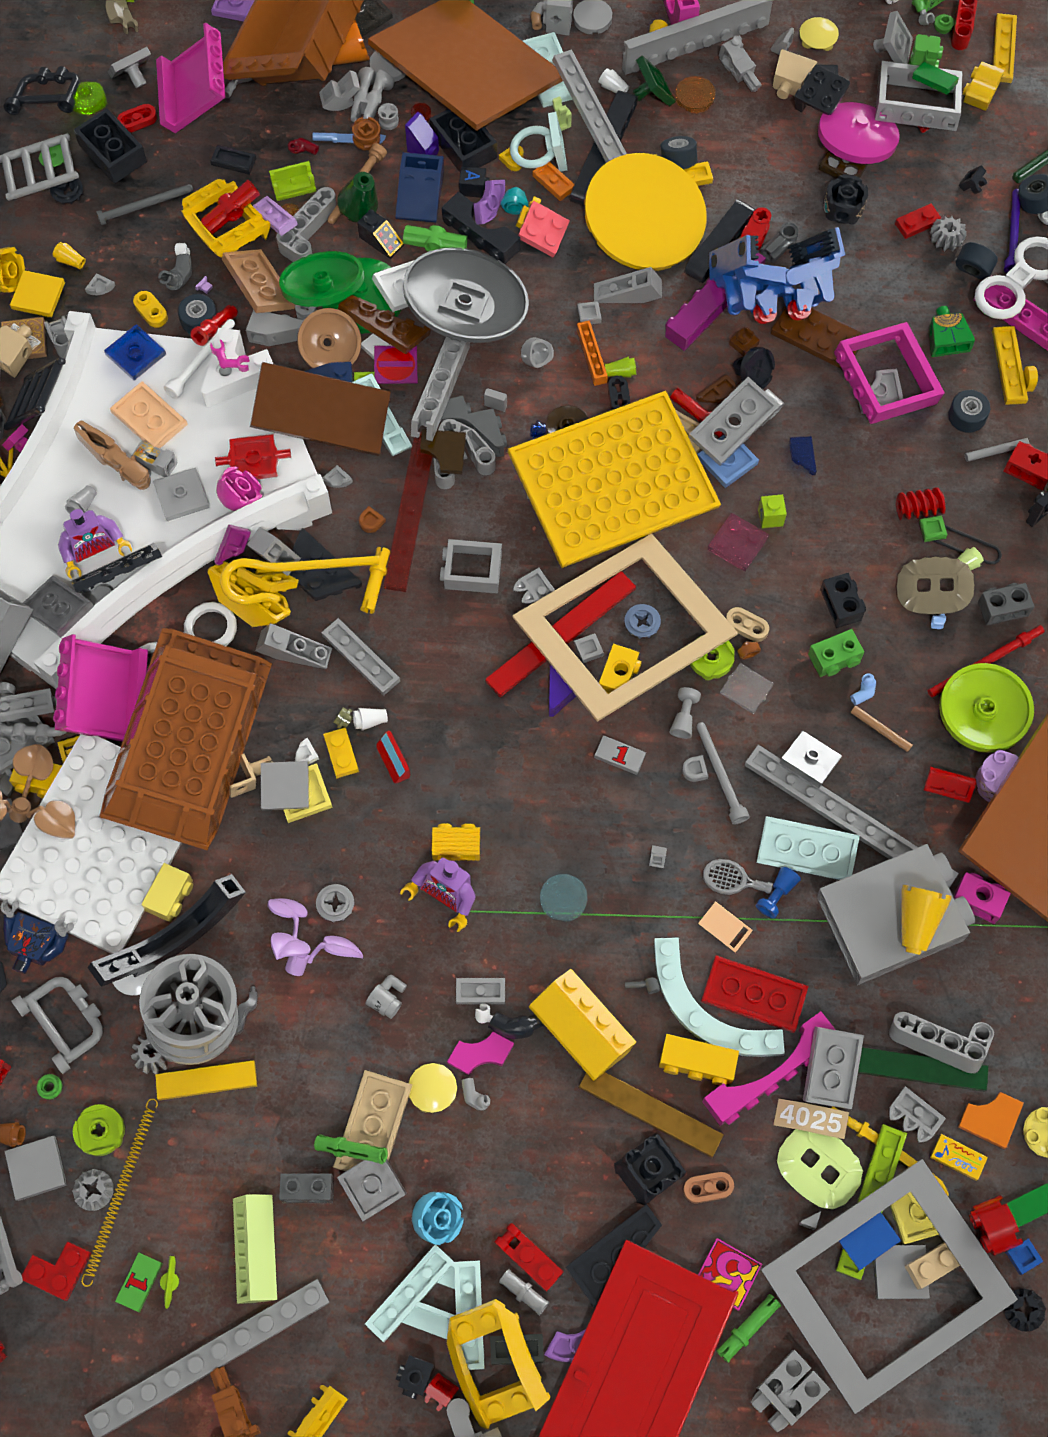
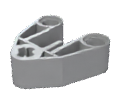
M446 419L440 424L438 429L440 431L466 432V449L481 475H490L495 471V453L474 429L454 419ZM464 452V460H465V459H467L468 457H467L466 453ZM434 458L436 485L441 489L451 488L455 483V474H448L449 476L442 477L441 475L445 473H440V466ZM483 460H488V461H490V462H488V463H483L482 461H483Z

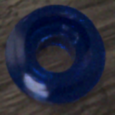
M537 420L535 424L531 425L530 437L536 439L545 435L546 424L541 423V420Z

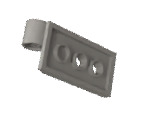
M747 377L689 434V438L721 466L760 426H763L769 419H772L785 403L769 389L763 391L755 382ZM736 417L739 419L740 424L737 426L731 425L728 419ZM716 431L723 432L725 439H716L714 433Z

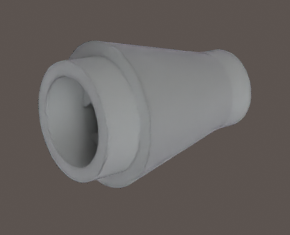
M87 485L66 501V511L70 514L73 510L80 509L85 513L97 492Z

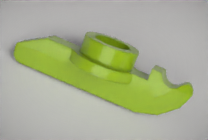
M169 1256L168 1271L160 1280V1286L165 1291L164 1303L166 1309L169 1308L172 1300V1291L176 1290L179 1285V1278L175 1274L176 1262L174 1256Z

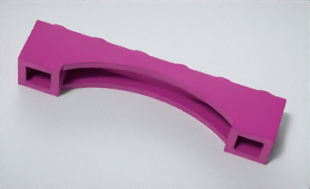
M821 1011L800 1027L799 1032L802 1035L796 1049L775 1071L760 1080L741 1086L727 1087L723 1083L704 1097L703 1104L720 1126L725 1122L730 1125L740 1117L738 1113L745 1107L748 1111L760 1102L757 1098L764 1093L767 1096L771 1095L779 1088L777 1083L784 1078L787 1082L799 1073L796 1069L804 1064L808 1067L815 1026L836 1030Z

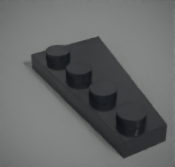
M647 1204L565 1266L594 1309L597 1306L625 1240L645 1248L662 1226Z

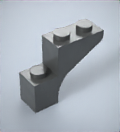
M463 396L449 398L441 418V423L446 419H454L474 429L494 451L496 457L504 456V447H507V440L505 434L500 433L502 423L500 416L495 415L494 408L471 413L470 404H465Z

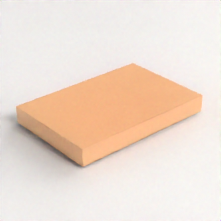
M143 381L110 408L111 413L142 441L159 449L188 425L181 415Z

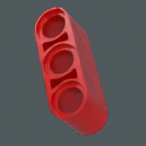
M959 0L951 38V45L956 50H965L969 45L978 0Z

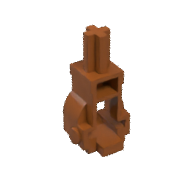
M225 1367L216 1368L210 1372L216 1394L212 1395V1399L218 1413L224 1437H255V1435L260 1434L259 1426L256 1424L252 1426L251 1421L248 1419L239 1389L234 1385L231 1386Z

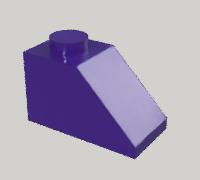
M417 112L405 124L407 152L437 155L439 152L438 136L422 114Z
M550 666L549 717H554L576 695L556 670Z

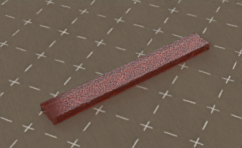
M418 431L420 436L418 438L414 437L384 581V589L401 592H406L433 460V457L429 454L420 452L421 431Z

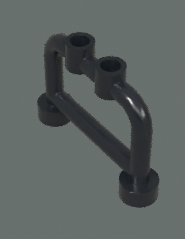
M59 66L55 73H51L46 67H41L38 73L26 75L19 81L13 96L6 99L3 105L4 110L11 115H17L22 104L57 103L61 111L71 113L76 105L73 98L80 85V78L76 73L69 72L63 66ZM66 80L72 81L66 94L22 96L26 86L31 82L46 85L48 81H56L59 84H64Z

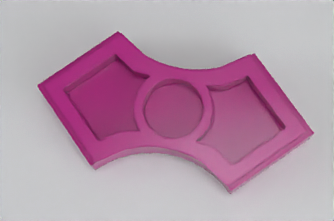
M492 1032L487 1039L479 1043L469 1044L459 1041L447 1064L468 1076L476 1067L483 1064L493 1063L503 1066L514 1043L495 1032Z

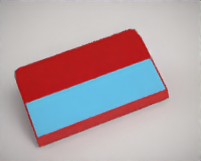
M391 731L385 732L378 741L376 748L393 782L397 784L410 778V769Z

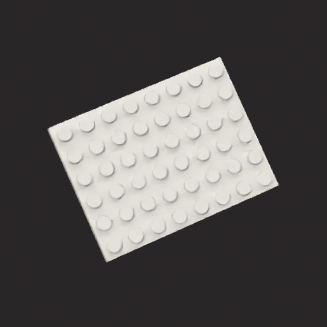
M80 734L39 805L45 808L51 801H62L68 804L73 809L75 815V836L72 839H66L42 832L34 823V814L0 872V900L4 902L8 899V904L10 905L17 901L19 903L18 909L53 925L58 920L65 918L63 923L65 928L68 923L72 922L74 924L73 930L67 933L113 954L126 947L145 912V909L141 906L163 863L171 864L182 843L99 817L104 794L121 747L99 736Z

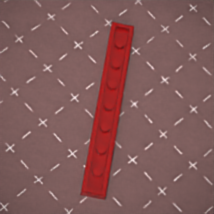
M620 571L552 625V627L564 642L568 644L636 590V585ZM531 642L485 679L486 683L501 698L545 663L547 659Z

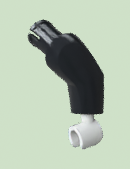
M484 1003L480 1004V1010L476 1009L475 1018L479 1023L489 1022L488 1028L506 1039L528 1038L532 1036L534 1030L545 1026L535 1014L529 1017L521 1015L510 1018L497 1012L492 1016L490 1015V1006Z

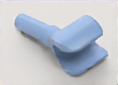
M945 614L932 616V629H943L946 622Z

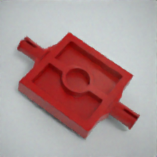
M273 434L229 439L230 450L228 456L215 457L216 467L223 465L239 467L237 471L243 473L246 470L256 479L278 477V459L291 458V450H277Z

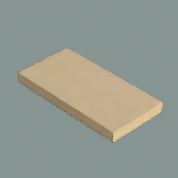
M365 1070L343 1137L348 1141L386 1148L388 1151L387 1160L389 1161L412 1084ZM348 1156L336 1157L333 1167L348 1171L364 1160Z

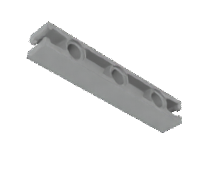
M449 337L445 338L412 418V437L418 438L420 436L418 430L423 425L427 427L426 440L433 441L469 351L470 342L457 341Z

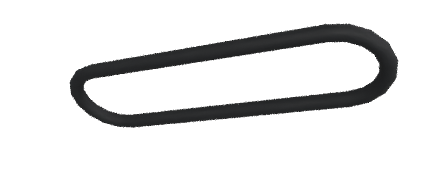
M945 525L946 529L989 546L998 552L997 560L988 561L983 559L984 563L992 565L1001 560L1002 553L997 546ZM934 540V542L945 547H948L952 550H955L960 553L964 552V550L956 548L952 545H949L939 540Z

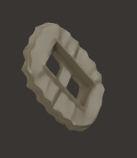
M936 556L932 558L924 557L920 560H912L904 565L898 574L897 597L902 606L911 612L919 614L954 613L968 606L974 596V574L968 564L963 563L959 559L939 558ZM929 579L931 581V590L929 592H919L917 590V581ZM953 579V591H941L940 580Z

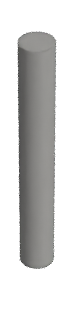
M1024 438L965 453V460L968 462L1015 450L1019 441L1029 444V440Z

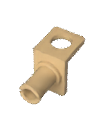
M241 754L240 764L247 779L230 786L229 795L231 798L256 789V776L261 775V763H271L270 756L250 763L245 754Z

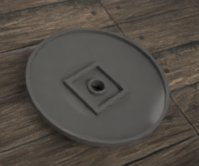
M442 248L429 251L411 263L404 277L403 294L412 313L433 331L455 340L483 343L503 339L514 333L522 325L527 315L529 300L521 279L507 265L479 251L465 248Z

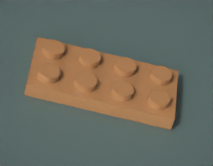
M261 249L223 253L222 261L256 313L295 309V304L283 297L279 285L280 277Z

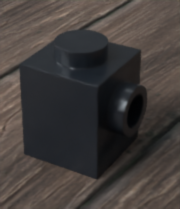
M409 1355L406 1365H400L396 1380L400 1381L398 1387L403 1389L402 1394L413 1399H417L418 1395L424 1397V1391L428 1386L435 1365Z

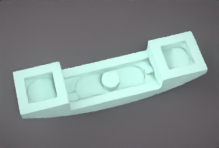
M372 373L353 382L380 389ZM388 407L382 442L390 454L395 456L412 448V445Z

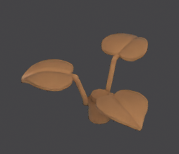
M37 744L20 749L14 755L13 767L19 775L28 776L22 797L16 798L12 805H10L8 800H2V792L0 791V821H2L7 812L11 820L17 823H22L35 814L34 823L42 832L58 838H74L75 815L73 809L68 804L62 801H51L45 808L38 806L30 811L31 804L26 799L32 777L37 780H45L50 776L53 769L51 754L45 747Z

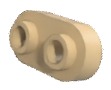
M739 607L732 608L727 613L726 619L738 634L754 642L763 641L768 636L769 625L766 620ZM738 619L741 623H734L733 620ZM758 629L761 633L756 634L753 630Z

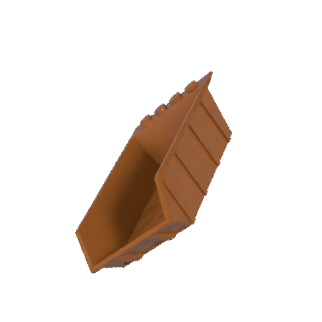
M254 0L223 61L224 78L228 80L252 78L262 86H265L266 83L310 79L325 81L328 73L332 70V65L342 44L346 41L345 38L357 13L361 10L360 7L364 0Z
M162 628L109 779L99 817L208 850L219 830L230 796V786L234 783L240 765V757L244 752L272 663L261 657L187 633Z

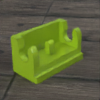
M309 161L269 171L277 201L316 192L314 176L311 172Z

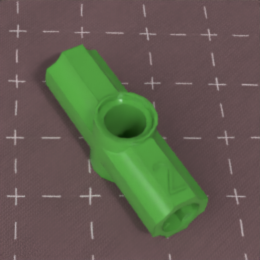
M407 225L404 229L403 244L424 247L428 252L442 248H467L468 236L446 232L440 226L433 225L427 229Z

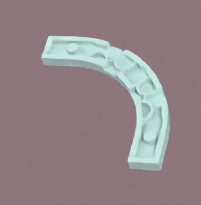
M679 938L654 939L656 973L661 992L670 1006L671 1012L690 1033L704 1043L738 1050L741 1056H784L783 1030L739 1029L718 1021L704 1011L692 997L684 981L680 964Z

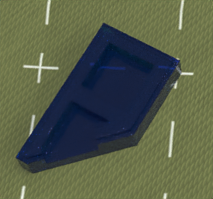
M812 436L791 437L789 444L792 461L797 465L803 466L811 475H816L817 470Z

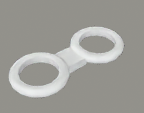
M1036 236L1025 239L1017 246L1014 254L1016 265L1006 276H990L979 283L975 290V301L978 308L985 315L1003 320L1012 318L1021 312L1025 305L1023 289L1033 279H1048V269L1035 270L1031 268L1024 260V251L1035 246L1048 249V238ZM990 286H1005L1015 294L1016 303L1009 309H996L986 302L984 292Z
M206 602L194 607L186 617L183 633L195 636L193 632L195 621L207 612H217L227 619V629L225 634L220 639L214 641V643L227 646L234 639L237 631V619L231 610L217 602ZM157 642L147 643L139 648L147 649L148 654L154 652Z

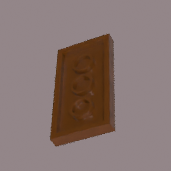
M785 308L771 331V335L840 369L842 368L836 361L837 358L834 354L840 341L863 335V333L812 308L809 316L801 320L790 318L787 308ZM859 350L852 351L854 356H856Z

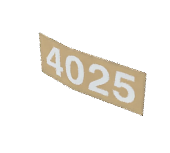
M778 1099L774 1125L844 1139L849 1112Z

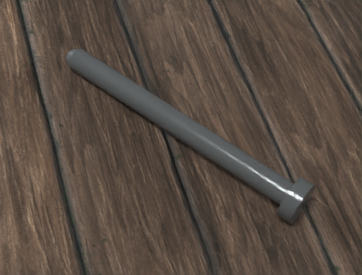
M187 184L103 213L99 210L96 211V214L102 226L106 224L107 220L193 191V187L191 184Z

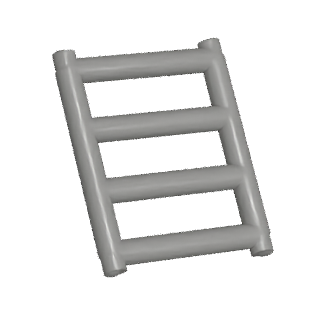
M68 133L0 155V163L3 165L8 193H6L8 201L79 178V174L74 170L68 143L70 135ZM61 145L66 174L55 177L49 148ZM41 151L47 180L35 183L30 154ZM22 157L27 186L16 190L10 160Z

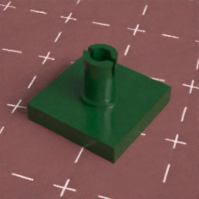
M643 55L636 59V62L646 81L633 90L634 95L638 96V100L641 101L652 92L670 107L676 101L662 72Z

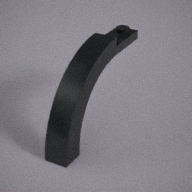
M232 874L217 879L190 909L170 925L136 945L92 961L88 969L101 987L130 975L134 977L142 975L154 969L163 961L176 956L196 942L223 919L246 892Z

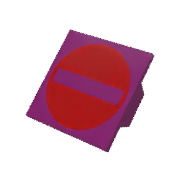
M374 346V378L378 384H418L417 346L407 354L402 353L393 346Z

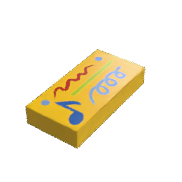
M943 1134L939 1136L930 1158L975 1181L979 1179L988 1158Z

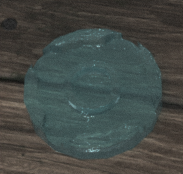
M559 874L549 878L544 883L540 892V904L544 913L551 919L571 921L578 918L584 912L587 904V890L578 878L568 874Z

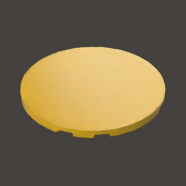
M632 153L614 158L596 172L585 195L586 223L598 246L612 259L630 268L642 270L652 267L655 271L671 268L685 261L695 251L704 235L707 213L701 191L687 172L663 157L646 153Z

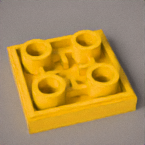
M24 270L10 303L11 309L52 318L65 285L64 279Z

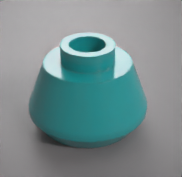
M518 187L507 190L501 200V207L509 214L518 215L523 206L529 207L525 192Z

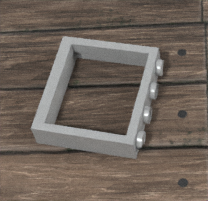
M882 61L878 77L875 120L957 131L961 116L962 71L941 69L959 77L958 84L950 91L953 93V109L885 100L886 84L938 90L912 79L913 72L919 67L918 65Z

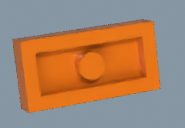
M551 162L533 171V177L559 201H562L572 193L575 184Z

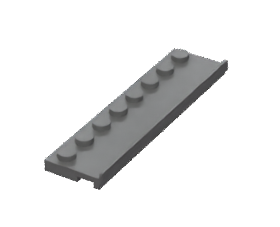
M742 0L624 41L626 48L625 52H623L622 70L625 75L639 71L640 68L636 59L642 55L655 66L666 60H672L686 53H692L695 50L726 41L735 35H743L749 31L763 28L769 24L773 0Z

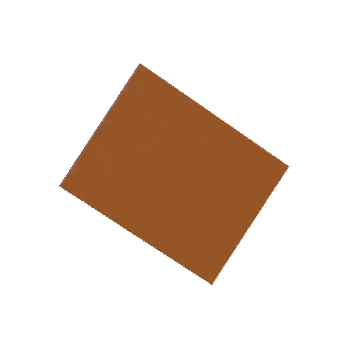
M440 0L368 38V45L475 130L482 128L563 81L557 68L469 0Z
M1048 713L958 850V852L1047 922Z

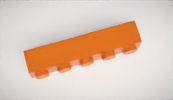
M590 320L577 323V334L594 386L607 383L608 375Z

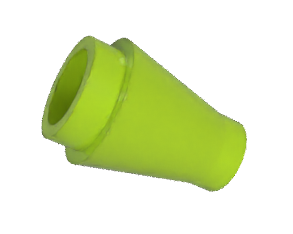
M628 356L605 364L608 377L622 376L632 378V375H637L635 358H629Z

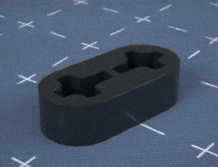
M613 376L608 383L611 411L619 408L618 400H621L623 406L630 404L627 380L622 376ZM615 384H619L621 387L620 392H617Z

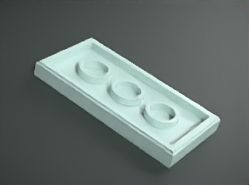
M555 32L523 40L524 43L553 65L552 59L554 55L563 53ZM563 81L538 95L543 108L553 105V99L559 96L562 102L572 100Z
M766 816L756 863L780 868L784 866L799 872L841 880L851 876L853 873L860 835Z

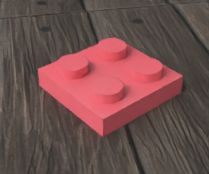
M533 201L518 236L523 242L554 257L570 220Z

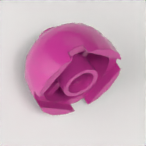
M228 467L220 476L216 487V493L224 507L232 511H236L262 498V494L260 495L262 488L258 480L246 470L243 473L237 471L239 467Z

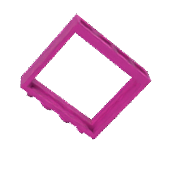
M907 322L840 341L834 351L837 358L836 361L840 364L844 377L849 381L853 394L858 399L863 414H866L870 424L936 405L945 393ZM894 339L922 394L880 406L852 351Z

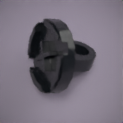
M754 347L745 356L736 359L732 366L735 374L741 376L742 382L749 377L761 389H764L772 380L773 376L771 373L775 369V361L770 350L764 347Z

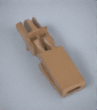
M81 420L75 424L73 429L78 440L101 464L114 468L119 472L122 481L126 480L140 490H145L149 487L151 483L149 471L137 462L134 455L128 458L126 453L115 443L114 439ZM93 442L99 443L100 445L104 446L105 448L100 447V446H97V445L94 444Z

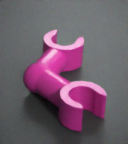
M220 340L221 347L219 349H215L212 343H210L211 352L217 356L221 368H238L241 372L249 371L248 365H241L243 362H250L248 356L241 355L237 359H227L224 353L225 345L222 340Z

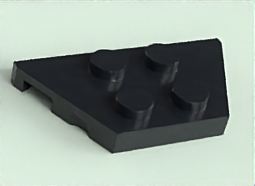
M304 528L300 530L292 549L301 558L300 561L336 559ZM346 567L291 571L289 574L299 580L298 585L315 601L325 599L330 595L341 594L343 590L355 587L358 589L362 586V582Z

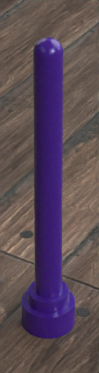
M1014 189L1012 192L1009 256L1004 261L1005 273H1008L1016 265L1014 254L1018 246L1019 189Z

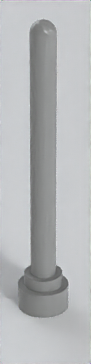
M699 722L696 726L731 807L729 809L732 824L742 823L750 818L748 811L742 804H739L706 725L703 722Z

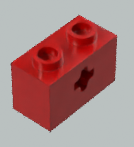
M1019 441L1003 472L1044 490L1048 482V453H1044L1028 443Z

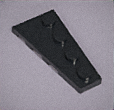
M152 543L72 580L71 583L76 592L81 591V593L92 590L94 585L98 583H107L113 580L115 576L129 573L137 567L161 558L162 555L158 547Z

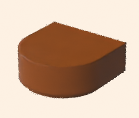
M370 506L359 517L360 528L367 533L376 532L386 522L385 517Z

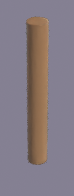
M858 706L852 709L851 713L906 752H909L913 745Z

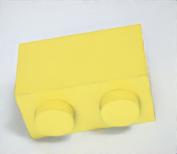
M163 863L141 906L146 912L171 923L172 919L179 915L182 909L181 902L184 897L188 896L192 891L193 880L191 876L184 871Z

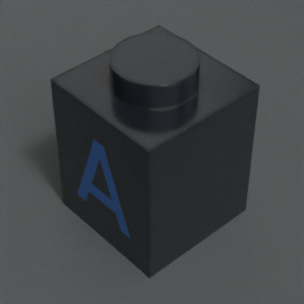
M462 166L459 192L466 197L482 198L485 192V181H490V177H486V168Z

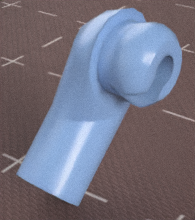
M872 674L863 675L860 691L850 696L855 706L874 696L876 680Z

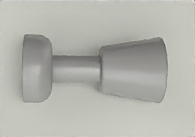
M686 687L679 689L678 698L683 704L681 712L677 713L669 733L682 739L692 737V716L690 715L691 705L700 700L701 693L699 691Z

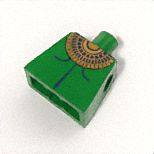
M948 306L937 308V316L932 317L929 325L931 357L971 352L975 338L963 314H950Z

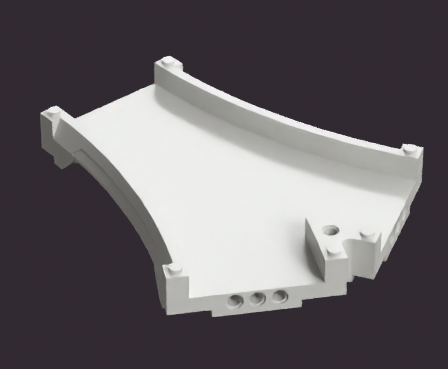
M69 311L64 327L69 341L64 355L66 363L62 366L45 406V412L41 414L31 436L0 486V590L23 603L52 575L75 590L71 581L79 577L77 570L73 569L70 571L72 579L66 575L67 564L63 562L58 543L61 533L64 531L63 523L71 519L70 514L65 509L66 501L87 485L97 492L87 511L92 510L97 516L102 515L112 519L123 534V540L130 542L132 552L154 543L162 557L137 567L129 573L115 576L113 580L107 583L101 582L94 585L93 589L98 586H106L111 589V592L95 604L61 638L30 616L9 655L30 672L33 671L56 689L59 679L57 675V668L60 664L59 644L62 638L75 634L76 639L101 644L115 630L162 593L213 561L228 524L249 529L251 532L249 541L260 527L266 531L275 527L283 530H301L302 528L305 529L312 526L313 520L332 513L328 491L321 474L318 475L303 439L250 427L261 363L273 364L267 349L248 356L250 362L241 363V365H248L249 371L241 372L238 368H221L217 356L211 352L183 384L182 394L177 399H174L165 392L163 387L169 380L177 379L205 345H197L190 338L96 328L90 313ZM218 328L214 348L219 349L221 347L220 340H222L225 345L224 353L227 359H237L239 356L245 355L240 330ZM143 381L187 421L188 425L160 449L164 451L167 449L175 454L177 465L171 475L196 467L209 508L166 521L153 481L164 477L148 470L151 483L145 490L138 489L126 480L122 481L119 472L108 465L101 464L78 440L73 427L81 420L114 439L118 447L126 453L128 458H131L142 440L112 414L110 408ZM273 434L277 450L290 449L291 458L278 459V477L257 479L262 488L260 490V495L262 494L261 499L236 511L227 509L220 502L216 493V487L220 476L230 466L216 467L215 457L228 456L230 450L229 439ZM93 442V443L96 444L97 446H100V447L105 448L104 446L100 445L99 443ZM114 541L115 546L78 563L73 560L74 565L81 570V576L124 557L118 552V543ZM128 546L121 547L125 556L132 553ZM92 590L85 593H81V591L78 592L79 594L87 598L89 601H91L90 594Z

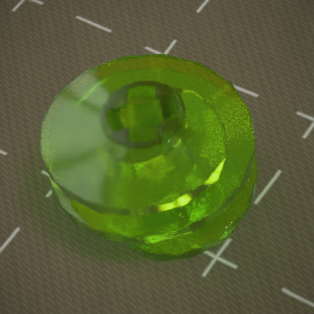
M81 82L73 98L76 102L73 110L79 114L89 115L105 108L107 100L100 83Z

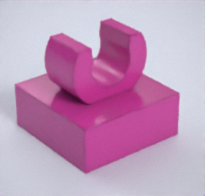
M21 425L2 446L9 451L15 445V448L21 453L28 441L27 438L23 437L28 432V429Z

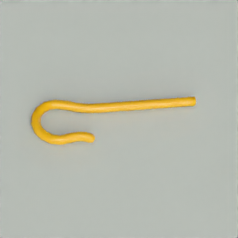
M379 556L283 563L241 558L233 560L225 566L221 573L220 585L228 599L237 604L278 603L280 597L273 593L265 592L250 596H242L235 593L229 583L232 572L242 567L263 571L285 572L379 565Z

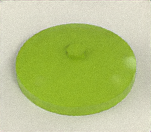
M979 663L960 669L948 680L940 697V715L948 732L962 745L980 752H996L1016 745L1028 732L1034 717L1033 699L1025 683L1012 671L994 664Z

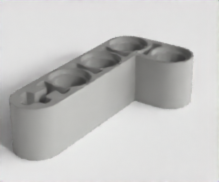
M323 187L319 189L293 216L298 225L282 236L277 233L276 238L280 253L292 262L312 254L311 244L308 239L328 220L329 215L337 205L335 192L332 188Z
M899 1012L892 1021L889 1035L893 1041L967 1073H976L980 1070L994 1037V1031L987 1023L978 1022L974 1024L967 1038L910 1013Z

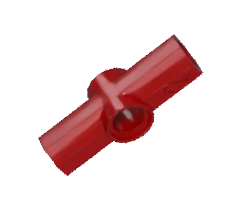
M247 180L233 193H225L220 196L217 201L218 205L201 219V222L211 234H214L228 221L238 220L243 215V209L260 195L259 191L251 181Z

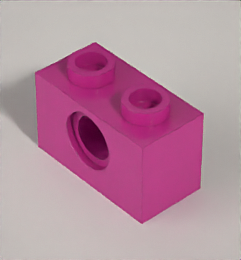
M966 872L961 878L953 898L957 899L964 896L974 915L995 924L1000 919L1011 893L1005 891V888L999 884H990L984 881L978 874ZM976 892L983 893L986 896V900H980Z

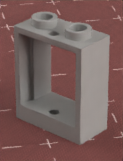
M448 539V547L443 548V561H446V565L441 567L440 581H444V588L498 593L502 543ZM453 554L490 555L489 578L451 575Z

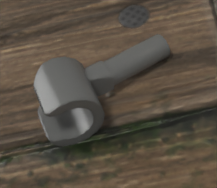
M653 977L641 982H625V988L646 987L648 994L660 991L659 983Z

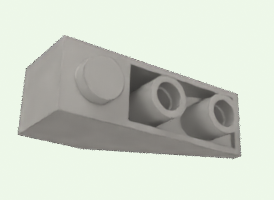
M253 309L246 329L248 341L265 346L297 341L299 328L305 319H296L285 314L278 315L271 312L256 313Z
M270 623L261 630L255 651L278 660L326 669L332 648Z

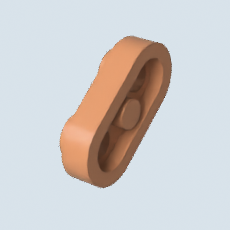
M724 1172L695 1176L686 1181L683 1193L689 1202L695 1204L725 1199L733 1192L734 1181L729 1174ZM716 1183H724L725 1189L722 1191L718 1190ZM694 1186L699 1187L700 1194L694 1195L691 1192V1188Z

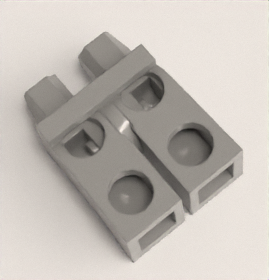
M792 1350L756 1388L758 1392L750 1401L759 1413L769 1404L772 1405L777 1412L767 1422L776 1432L781 1431L787 1425L792 1426L830 1390L815 1371H810L793 1388L811 1369L795 1350Z

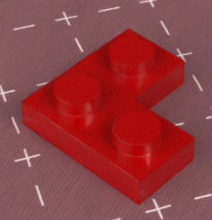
M67 1241L55 1265L32 1255L22 1274V1279L64 1301H68L92 1253Z

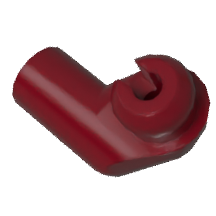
M298 138L288 143V149L294 154L307 151L316 155L319 151V145L304 138Z

